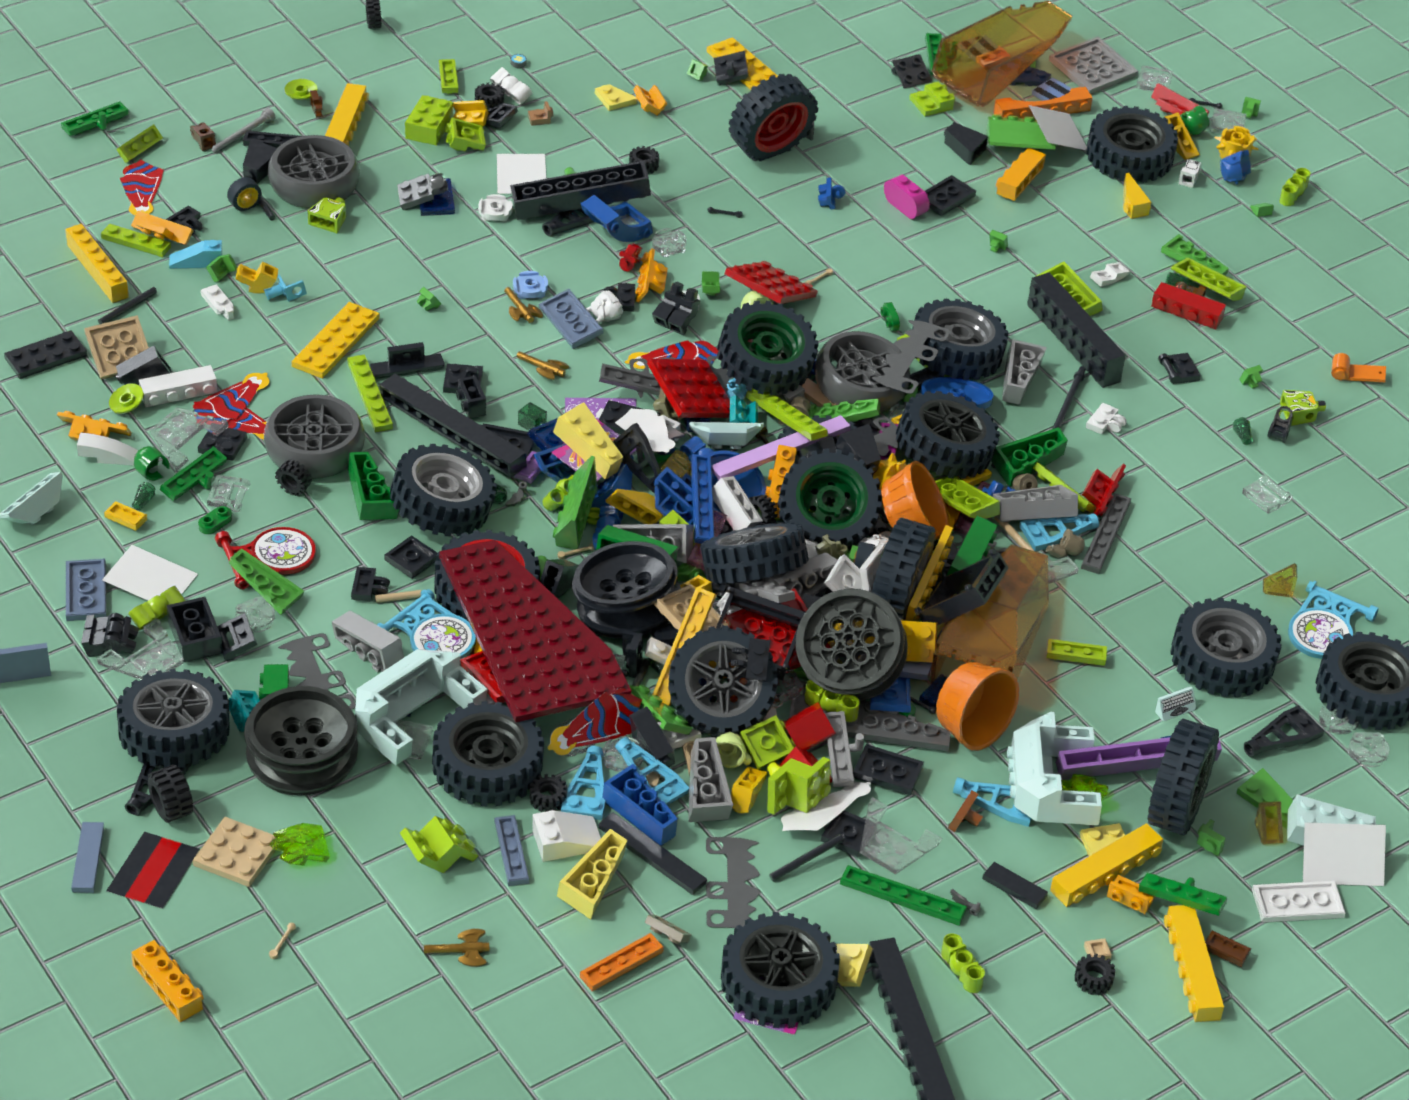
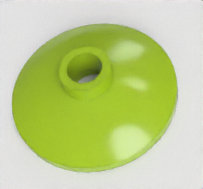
M308 79L292 80L284 88L287 96L298 100L310 98V91L312 90L318 91L317 85Z
M126 384L119 387L112 393L109 399V407L115 413L132 411L143 400L144 393L142 388L137 384Z

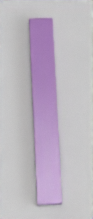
M841 415L820 423V425L827 429V437H835L851 430L850 424ZM799 432L711 465L712 472L719 480L724 477L735 476L776 460L778 445L795 447L797 452L827 437L811 441Z

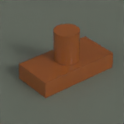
M971 790L948 826V829L955 832L963 819L976 827L978 826L983 816L970 808L979 795L978 793Z

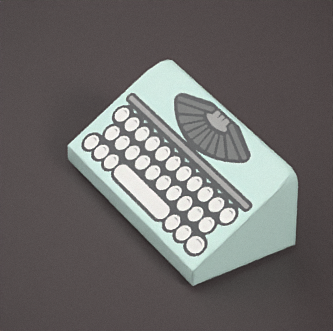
M1187 687L1158 698L1155 712L1162 721L1196 709L1193 687Z

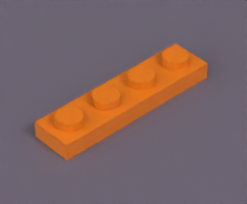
M649 933L580 971V978L593 992L663 953L664 947L652 933Z

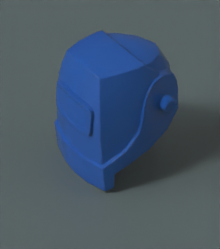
M1249 150L1239 151L1220 160V171L1224 180L1238 184V181H1244L1247 174L1251 173Z

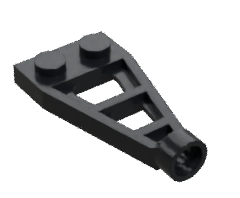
M582 208L579 209L580 212L585 214ZM570 210L557 214L551 221L544 223L542 229L547 236H551L593 223L594 221L587 215L578 218L572 214L574 211ZM566 218L571 222L564 224L561 220Z
M634 423L619 435L613 443L623 456L622 463L624 465L627 464L629 470L655 493L654 480L659 476L661 470L647 436L638 423ZM637 446L641 447L645 457L644 461L640 464H637L630 457V452ZM647 464H650L654 472V477L651 479L642 471Z
M1298 705L1281 713L1253 736L1251 740L1246 741L1243 747L1245 753L1249 757H1253L1264 751L1309 743L1322 737L1324 730ZM1288 723L1298 735L1287 736L1280 728ZM1273 732L1280 740L1271 742L1266 735Z
M144 762L131 798L125 804V810L128 813L138 816L142 810L153 803L151 796L141 792L144 785H148L149 773L153 769L160 770L164 768V765L158 764L157 767L150 766V762ZM192 763L185 764V767L179 768L183 775H185Z

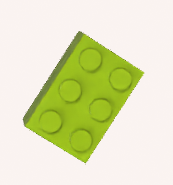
M422 95L405 121V139L437 146L445 133L446 124L453 117V102Z

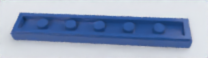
M692 454L694 543L702 544L704 541L714 537L711 456Z

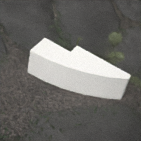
M81 432L77 442L78 456L97 457V463L134 466V456L138 450L125 443L105 436Z

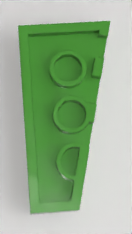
M1180 234L1161 248V252L1170 258L1178 261L1190 258L1220 274H1228V267L1213 257H1207L1206 252L1202 249L1197 250L1194 248L1192 242H1185Z
M878 399L858 400L854 404L845 401L833 406L831 403H824L821 407H817L816 404H810L809 418L812 419L815 415H819L820 418H826V415L832 416V418L841 415L847 422H856L861 419L878 416L880 413V402Z
M240 549L230 558L229 564L280 615L303 596V589L245 550Z

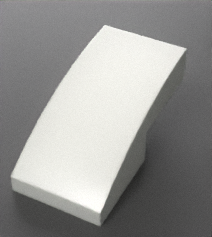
M1120 262L1110 263L1106 265L1105 270L1092 272L1090 278L1100 287L1123 279L1129 275L1130 271Z

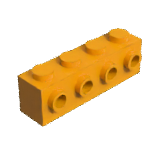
M1027 148L1022 152L1019 158L1013 161L1011 167L1006 169L1004 175L998 178L996 182L997 194L1015 201L1044 168L1046 154L1031 148Z
M152 940L131 952L134 968L179 1022L203 1010L202 1000L204 997L199 988H194L189 976L180 971L177 962L168 957V953L162 945L159 946L155 940Z

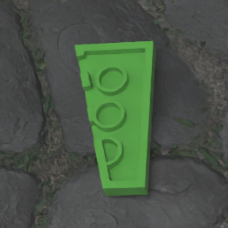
M630 685L631 694L642 699L640 705L649 708L655 720L661 723L660 727L663 730L690 735L693 728L687 723L688 720H685L680 715H676L674 713L675 710L668 705H664L660 697L649 693V688L643 685H639V687Z
M1262 768L1238 787L1236 794L1287 829L1288 809L1293 799Z

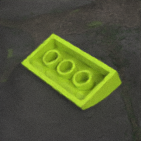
M1186 258L1171 267L1172 271L1233 301L1242 299L1247 287L1190 258Z
M1064 261L1036 275L1039 276L1050 272L1089 316L1103 311L1102 301Z
M946 476L935 481L944 502L969 517L976 518L978 515L982 518H990L1000 514L999 500L954 476L953 479Z

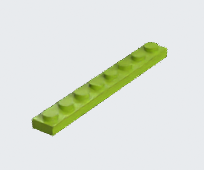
M755 389L747 391V399L752 402L756 401L758 406L809 440L813 441L828 436V431L825 427L776 395H770V392L758 394V390Z

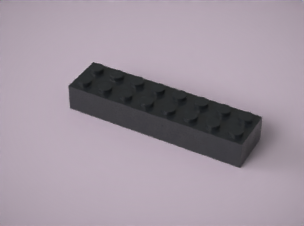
M644 161L510 185L517 220L579 210L582 208L581 203L593 195L605 204L651 196L650 182Z
M1050 272L1032 277L1027 300L1028 307L1043 321L1056 338L1062 342L1075 359L1086 368V371L1090 373L1102 388L1120 383L1126 357L1123 351Z

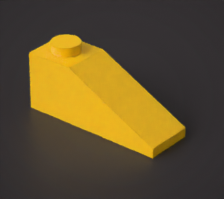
M1179 113L1165 116L1168 119V124L1172 123L1174 130L1178 133L1176 152L1184 160L1199 156L1200 154Z
M1126 173L1123 200L1124 212L1131 219L1148 216L1151 201L1133 177Z
M617 489L606 499V503L643 524H654L662 518V514L655 509V497L649 493Z
M748 766L735 781L731 791L732 809L735 812L748 813L751 810L765 781L767 771Z

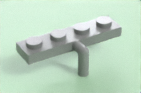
M763 579L734 583V588L777 603L795 599V591L788 590L785 586H776L775 583L764 582Z
M844 711L825 713L836 733L827 738L833 787L854 786L850 752H857L863 749L864 735L861 733L856 734L855 743L849 744Z

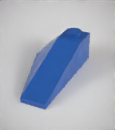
M621 462L618 472L600 483L591 508L596 507L600 509L602 505H610L606 503V499L617 489L631 490L633 473L629 470L627 464L624 465Z

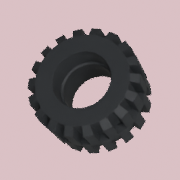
M176 765L149 773L148 788L152 802L159 816L166 823L193 813V799L189 785L182 771Z

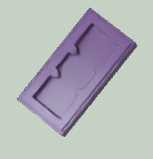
M532 451L526 458L527 467L517 473L515 478L532 484L541 472L534 457V454L537 452Z

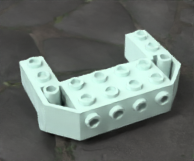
M417 649L357 688L355 706L357 732L393 764L398 765L411 756L413 739L395 725L396 722L441 692L446 693L463 709L473 702L475 705H481L482 701H486L487 688L459 666L461 655L458 652Z
M1049 712L1013 732L1012 745L1007 748V758H1010L1008 761V771H1011L1009 774V785H1011L1010 798H1014V807L1038 822L1099 825L1102 808L1101 794L1098 792L1062 790L1061 775L1053 774L1052 757H1058L1059 751L1093 747V727L1056 725L1055 713Z

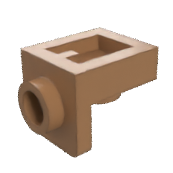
M548 101L544 102V109L528 111L531 126L551 124L553 108L549 106Z

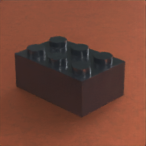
M205 596L166 605L168 623L183 663L223 653L221 635Z

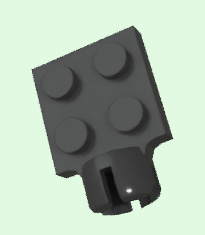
M443 174L421 175L415 179L398 184L399 201L402 210L433 200L434 195L448 191V184L446 179H443Z

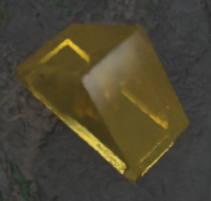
M1294 563L1264 578L1263 592L1267 595L1292 598L1297 582V564Z
M1281 801L1260 802L1254 822L1261 843H1283Z

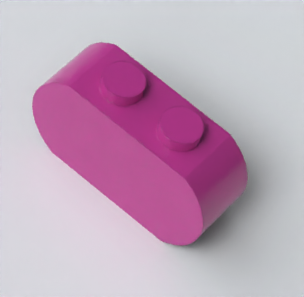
M901 174L885 182L884 194L887 201L909 219L920 216L929 210V199L926 192L905 175Z

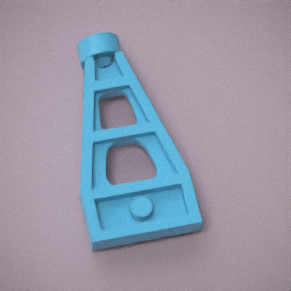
M1095 513L1090 515L1079 514L1072 517L1027 519L1020 521L1019 527L1036 552L1046 549L1048 545L1060 544L1063 534L1067 530L1063 523H1075L1077 527L1071 530L1073 534L1078 535L1089 529L1098 528L1099 520ZM1055 525L1060 533L1049 536L1044 526Z
M628 737L622 738L616 744V750L623 756L628 767L632 764L635 765L634 760L639 757L649 763V766L643 770H639L637 767V772L640 776L643 775L646 779V775L655 771L665 778V781L656 787H651L648 781L647 784L658 793L657 797L660 801H664L667 806L689 792V787L677 773L659 760H656L640 746L631 742Z
M598 746L588 747L584 761L567 788V797L564 798L561 812L593 816L595 820H602L605 808V799L602 798L604 786L601 761L603 757L602 748ZM585 771L597 773L596 780L584 779ZM580 787L595 789L594 798L578 796L576 794Z
M957 777L953 793L961 795L962 798L966 799L971 790L976 793L978 791L993 793L991 801L977 796L974 804L1007 821L1029 827L1032 818L1014 807V805L1013 808L1007 809L996 802L998 796H1010L1011 786L970 782Z

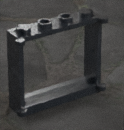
M992 548L989 550V557L948 576H946L947 574L944 571L940 572L941 581L923 607L914 609L916 616H920L921 622H934L938 626L986 604L1009 569L1000 553ZM964 589L966 590V591H964V592H962V593H959V594H957V595L954 596V594H956V593H958V592H960V591H962V590H964Z
M728 587L726 592L730 594L715 629L722 628L731 605L797 627V630L806 612L733 587ZM797 630L783 666L774 663L777 666V678L782 681L786 671L789 672L790 670L789 663L796 648Z

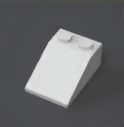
M554 810L533 814L532 831L543 862L587 854L601 839L593 816Z

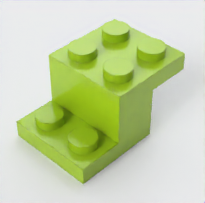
M822 757L813 766L792 758L768 778L767 812L775 815L785 805L807 813L817 806L830 793V759Z
M434 816L420 831H413L405 827L400 832V835L417 861L441 873H444L460 856L472 862L479 856L474 849L476 847L474 843L465 836L466 831L459 824H452L447 818L442 819Z

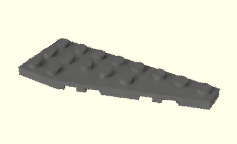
M795 680L789 718L810 707L805 702L807 682ZM859 701L857 720L846 722L848 738H856V734L861 733L864 735V740L942 751L949 750L951 733L947 729L929 722L928 724L916 721V717L911 715L906 717L895 711L870 710V701Z

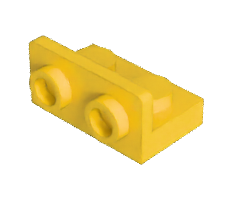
M484 100L453 102L455 110L453 118L485 126L489 112Z

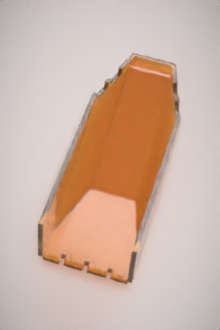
M1050 1L1035 2L1033 7L1025 8L1026 5L1021 4L1019 9L1013 10L1011 6H1008L942 38L932 68L933 77L965 99H968L977 107H984L1058 40L1073 16ZM980 60H984L985 62L993 60L995 62L984 67L981 64Z
M1012 544L1001 554L1009 569L986 604L949 620L940 634L933 654L931 684H935L946 657L951 658L953 654H956V660L968 663L975 660L974 662H979L983 665L1003 668L1012 672L1018 680L1049 605L1048 555Z

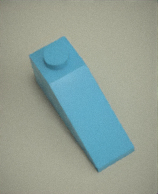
M204 240L171 254L169 269L206 268L214 259L223 255L222 240Z

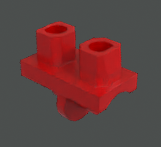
M633 243L629 244L626 250L620 251L619 256L622 257L619 262L620 268L623 271L632 270L635 263L641 262L642 258L639 255L643 248Z

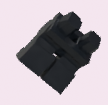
M674 282L670 290L665 292L662 303L658 304L652 316L656 324L667 329L670 327V330L684 336L689 323L697 314L698 305H700L701 300L697 299L698 290L688 288L685 294L682 292L684 285L680 282Z
M112 613L107 617L96 618L95 615H87L81 644L88 657L102 655L105 651H111L116 655H119L121 651L131 654L136 647L137 642L133 640L137 637L139 628L131 625L132 618L124 617L119 613Z

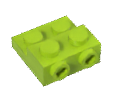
M939 81L926 84L923 91L911 93L909 98L925 117L953 110L955 102L954 94L949 93L946 85H942Z
M453 117L446 124L445 133H448L446 143L450 144V148L466 152L467 147H471L472 149L484 151L486 143L482 125Z
M776 715L739 733L758 770L772 762L777 763L785 759L795 747L792 738H788L785 733L786 727L783 721L779 720Z

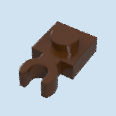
M317 90L310 91V102L316 118L323 117L321 111L323 106L322 97L318 95Z

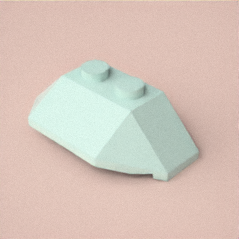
M690 422L689 427L706 445H711V449H723V445L730 446V449H741V446L746 445L764 427V423Z
M61 472L48 474L43 480L0 513V519L20 524H35L40 521L41 516L51 512L54 509V505L60 501L63 474Z

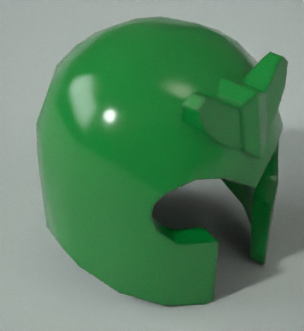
M1196 106L1192 110L1180 115L1191 136L1199 135L1209 127L1210 121L1206 110L1202 106Z
M143 447L134 456L133 464L136 471L147 480L156 481L163 478L158 471L154 473L149 472L151 468L159 465V457L162 458V464L167 469L170 468L168 459L156 447Z

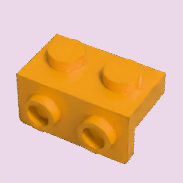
M638 85L633 89L636 99L641 102V107L644 111H650L658 116L666 107L667 102L658 86L654 85L649 91Z
M1120 875L1116 877L1115 881L1110 882L1107 892L1108 898L1143 914H1146L1156 898L1155 896L1139 892L1138 883Z

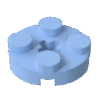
M523 271L519 273L517 278L514 277L513 290L520 299L543 298L548 290V279L544 275L543 277L540 276L539 272Z

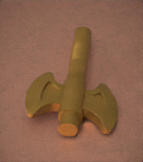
M510 287L505 288L504 292L517 307H509V314L515 321H519L523 317L528 323H532L534 321L533 316L543 317V313L538 307L530 303L526 307Z
M519 351L517 353V358L537 366L536 371L548 379L554 380V375L564 377L566 371L563 369L569 368V365L562 361L548 359L547 362H544Z
M468 929L457 936L458 939L465 941L462 944L424 945V954L462 952L465 955L459 957L458 961L464 965L475 967L486 964V960L479 953L490 951L489 943L478 942L485 935V930Z

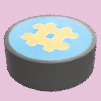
M522 54L511 56V66L515 68L526 66V56Z

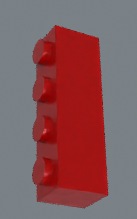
M1161 282L1153 294L1151 307L1217 329L1224 317L1226 304Z

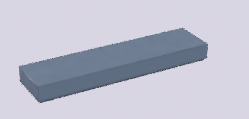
M515 815L495 817L494 824L508 886L529 884L528 871Z
M82 822L71 886L72 892L94 893L104 833V822Z

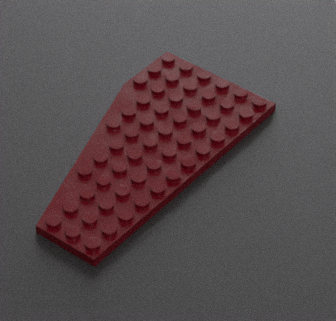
M496 540L439 551V558L515 722L586 707L604 692L611 695L619 688L627 690L618 694L632 693L612 650Z

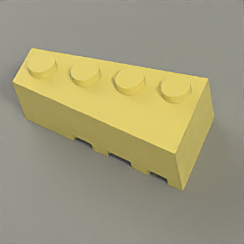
M584 402L558 417L553 433L585 462L591 456H594L596 471L604 479L618 472L623 456Z
M610 829L559 882L557 897L589 919H592L624 856L627 840Z

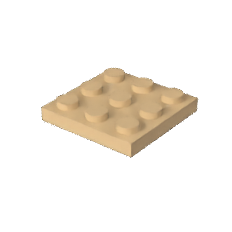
M138 315L84 329L101 380L116 376L118 374L117 365L149 348Z
M690 584L667 594L662 599H657V602L654 603L659 612L678 630L695 589ZM711 607L702 632L707 631L712 626L716 628L720 615L713 607Z
M224 817L193 859V866L250 887L281 844V837Z

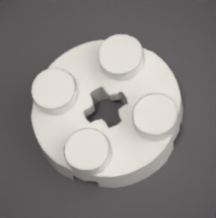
M492 194L488 195L487 199L479 201L478 211L484 221L500 220L505 222L512 214L513 204L511 200L510 202L506 200V197L503 195Z

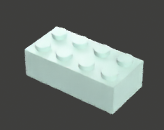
M1296 795L1288 809L1287 841L1304 845L1305 823L1376 825V817Z

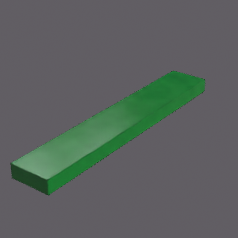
M847 865L840 879V885L960 926L967 911V906L850 865Z

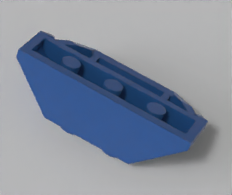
M566 443L534 454L541 471L557 483L562 479H568L576 472L551 453L555 449L567 445Z
M666 467L654 480L655 509L663 516L674 510L689 525H693L692 488ZM713 507L714 527L724 516Z

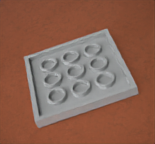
M1095 37L1049 56L1051 63L1079 87L1086 86L1090 94L1138 75V70L1100 37Z

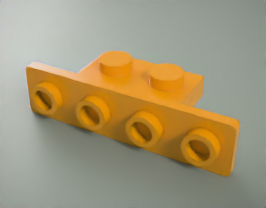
M137 211L131 224L133 228L139 229L144 234H154L159 239L164 240L166 238L183 245L188 244L193 229L141 211Z
M653 248L648 253L645 252L641 259L642 266L639 269L641 273L637 280L639 284L635 291V294H637L636 302L638 303L648 293V288L659 294L665 289L668 268L654 260L655 249Z
M70 411L57 413V416L62 421L72 423L68 435L71 439L78 440L80 432L108 437L110 432L128 436L132 434L127 425L120 422L112 424L110 421L101 418L98 421L88 415L76 416L75 413Z
M778 445L774 468L769 470L768 480H771L770 487H766L765 495H767V498H772L771 502H775L773 507L777 508V511H775V514H778L776 518H779L780 508H778V500L781 486L786 473H789L790 467L795 461L797 450L795 447Z

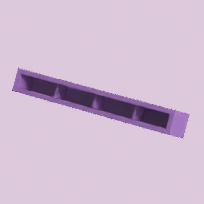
M1170 737L1059 751L1056 760L1058 774L1061 775V780L1160 768L1161 760L1165 754ZM1220 740L1217 745L1215 761L1218 760L1222 751Z

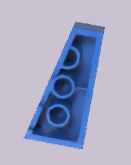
M634 764L604 782L602 798L605 799V803L653 841L662 846L676 836L678 818L664 801H660L657 797L658 793L648 786L647 780L643 775H639Z

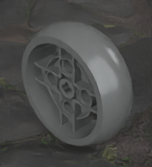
M306 135L286 141L275 150L268 165V178L274 192L285 202L303 208H311L323 198L335 200L337 197H340L343 200L347 199L355 190L360 176L359 163L351 148L338 139L323 135Z
M850 331L838 334L829 339L816 356L814 367L816 382L824 396L835 405L845 401L854 404L858 400L878 399L880 402V413L886 412L895 407L904 398L906 393L884 386L873 380L872 377L884 376L882 368L890 367L886 361V354L902 353V351L889 340L873 333ZM833 361L837 362L835 370L831 365ZM910 367L903 377L910 379ZM910 382L902 383V388L908 390Z
M318 394L303 395L282 403L270 415L264 430L265 448L273 463L280 467L287 460L299 461V465L303 464L305 466L304 469L309 470L308 474L312 476L310 479L331 477L348 469L350 452H362L365 441L364 426L357 412L349 404L338 398Z

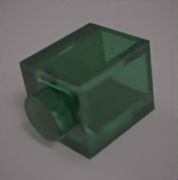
M529 402L518 410V425L530 432L537 433L547 425V411Z

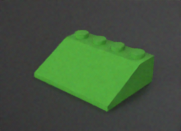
M993 114L992 117L988 116L986 135L988 136L989 145L1056 150V144L1047 142L1034 117L1027 116L1025 119H1019L1018 116L1009 115L1008 118H1004L999 114Z
M591 456L574 473L573 479H570L568 482L569 492L563 498L564 508L558 514V527H555L553 530L556 546L574 550L579 549L598 487L594 456Z

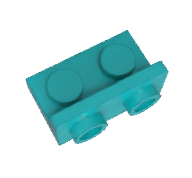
M737 395L730 398V423H758V403L754 401L747 405Z
M234 690L228 699L229 711L238 730L244 732L247 718L257 703L260 702L256 691Z

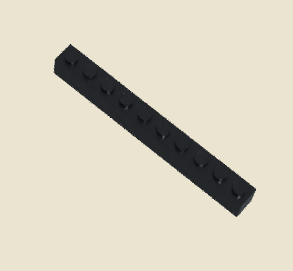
M394 374L379 384L383 400L512 478L527 467L526 452L519 449L509 441L499 437L496 433L486 429L483 425L471 420L470 417L461 414L443 401L433 397L430 393L413 385L405 378Z
M895 937L870 941L869 945L873 949L868 964L872 965L873 979L878 982L879 996L884 998L886 1015H890L891 1029L893 1033L896 1032L898 1048L904 1053V1065L911 1072L910 1081L912 1086H916L917 1100H955Z

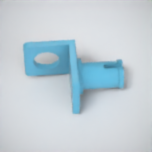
M277 275L278 285L264 289L268 300L283 294L288 301L307 294L303 280L286 286L280 275ZM295 287H301L299 293H292Z
M735 378L729 380L730 385L727 384L728 391L726 393L728 398L730 399L732 396L737 395L743 400L748 391L746 389L747 386L743 384L739 386L735 383Z

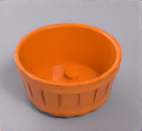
M913 461L882 484L883 508L892 528L896 525L897 520L902 517L934 527L936 531L935 540L940 539L945 526H950L948 512L934 478L922 463Z
M979 662L963 664L950 674L941 688L936 705L937 718L941 725L969 750L979 751L983 748L985 749L1001 737L1013 719L1019 701L1018 680L1012 672L1003 668L991 667Z

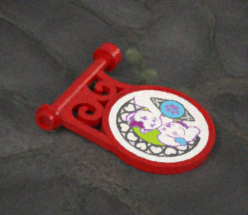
M276 527L260 533L252 542L242 546H230L232 539L227 531H220L215 535V541L219 547L224 549L228 561H230L234 553L243 549L280 575L300 572L309 567L315 558L316 547L314 541L308 534L295 528ZM232 567L236 576L235 586L242 590L246 589L249 583Z

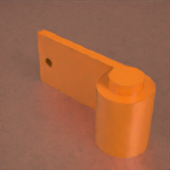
M1338 353L1333 356L1331 374L1337 380L1385 382L1386 366L1350 364V357L1347 354Z

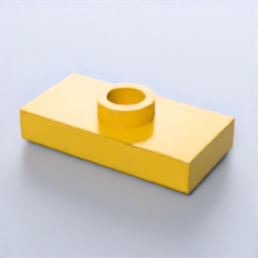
M116 501L104 512L105 518L135 531L148 520L147 514Z

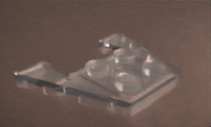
M176 407L155 425L150 432L173 469L177 472L188 462L187 456L178 451L184 444L203 428L218 436L229 425L226 420H215L212 416L207 415L204 417L198 415L197 412Z
M156 618L143 627L144 633L153 639L152 642L126 659L110 649L99 656L97 662L101 666L142 680L143 675L149 674L151 676L155 674V671L162 670L163 673L170 672V669H176L183 664V658L173 641L171 642L166 630L161 626L160 620Z
M872 797L868 804L860 853L892 873L898 874L940 844L942 838L927 829L919 841L915 843L880 822L888 806Z

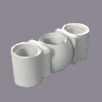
M502 67L490 78L491 83L502 86L504 93L507 96H511L519 105L533 94L526 84L511 76Z

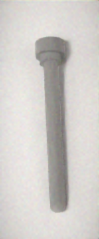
M270 108L265 109L259 118L214 145L212 151L218 152L245 135L246 130L251 131L264 122L270 123L275 120L274 111Z

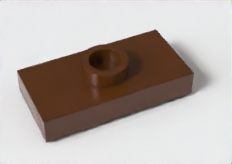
M1213 930L1205 941L1208 952L1239 967L1243 966L1251 952V948Z

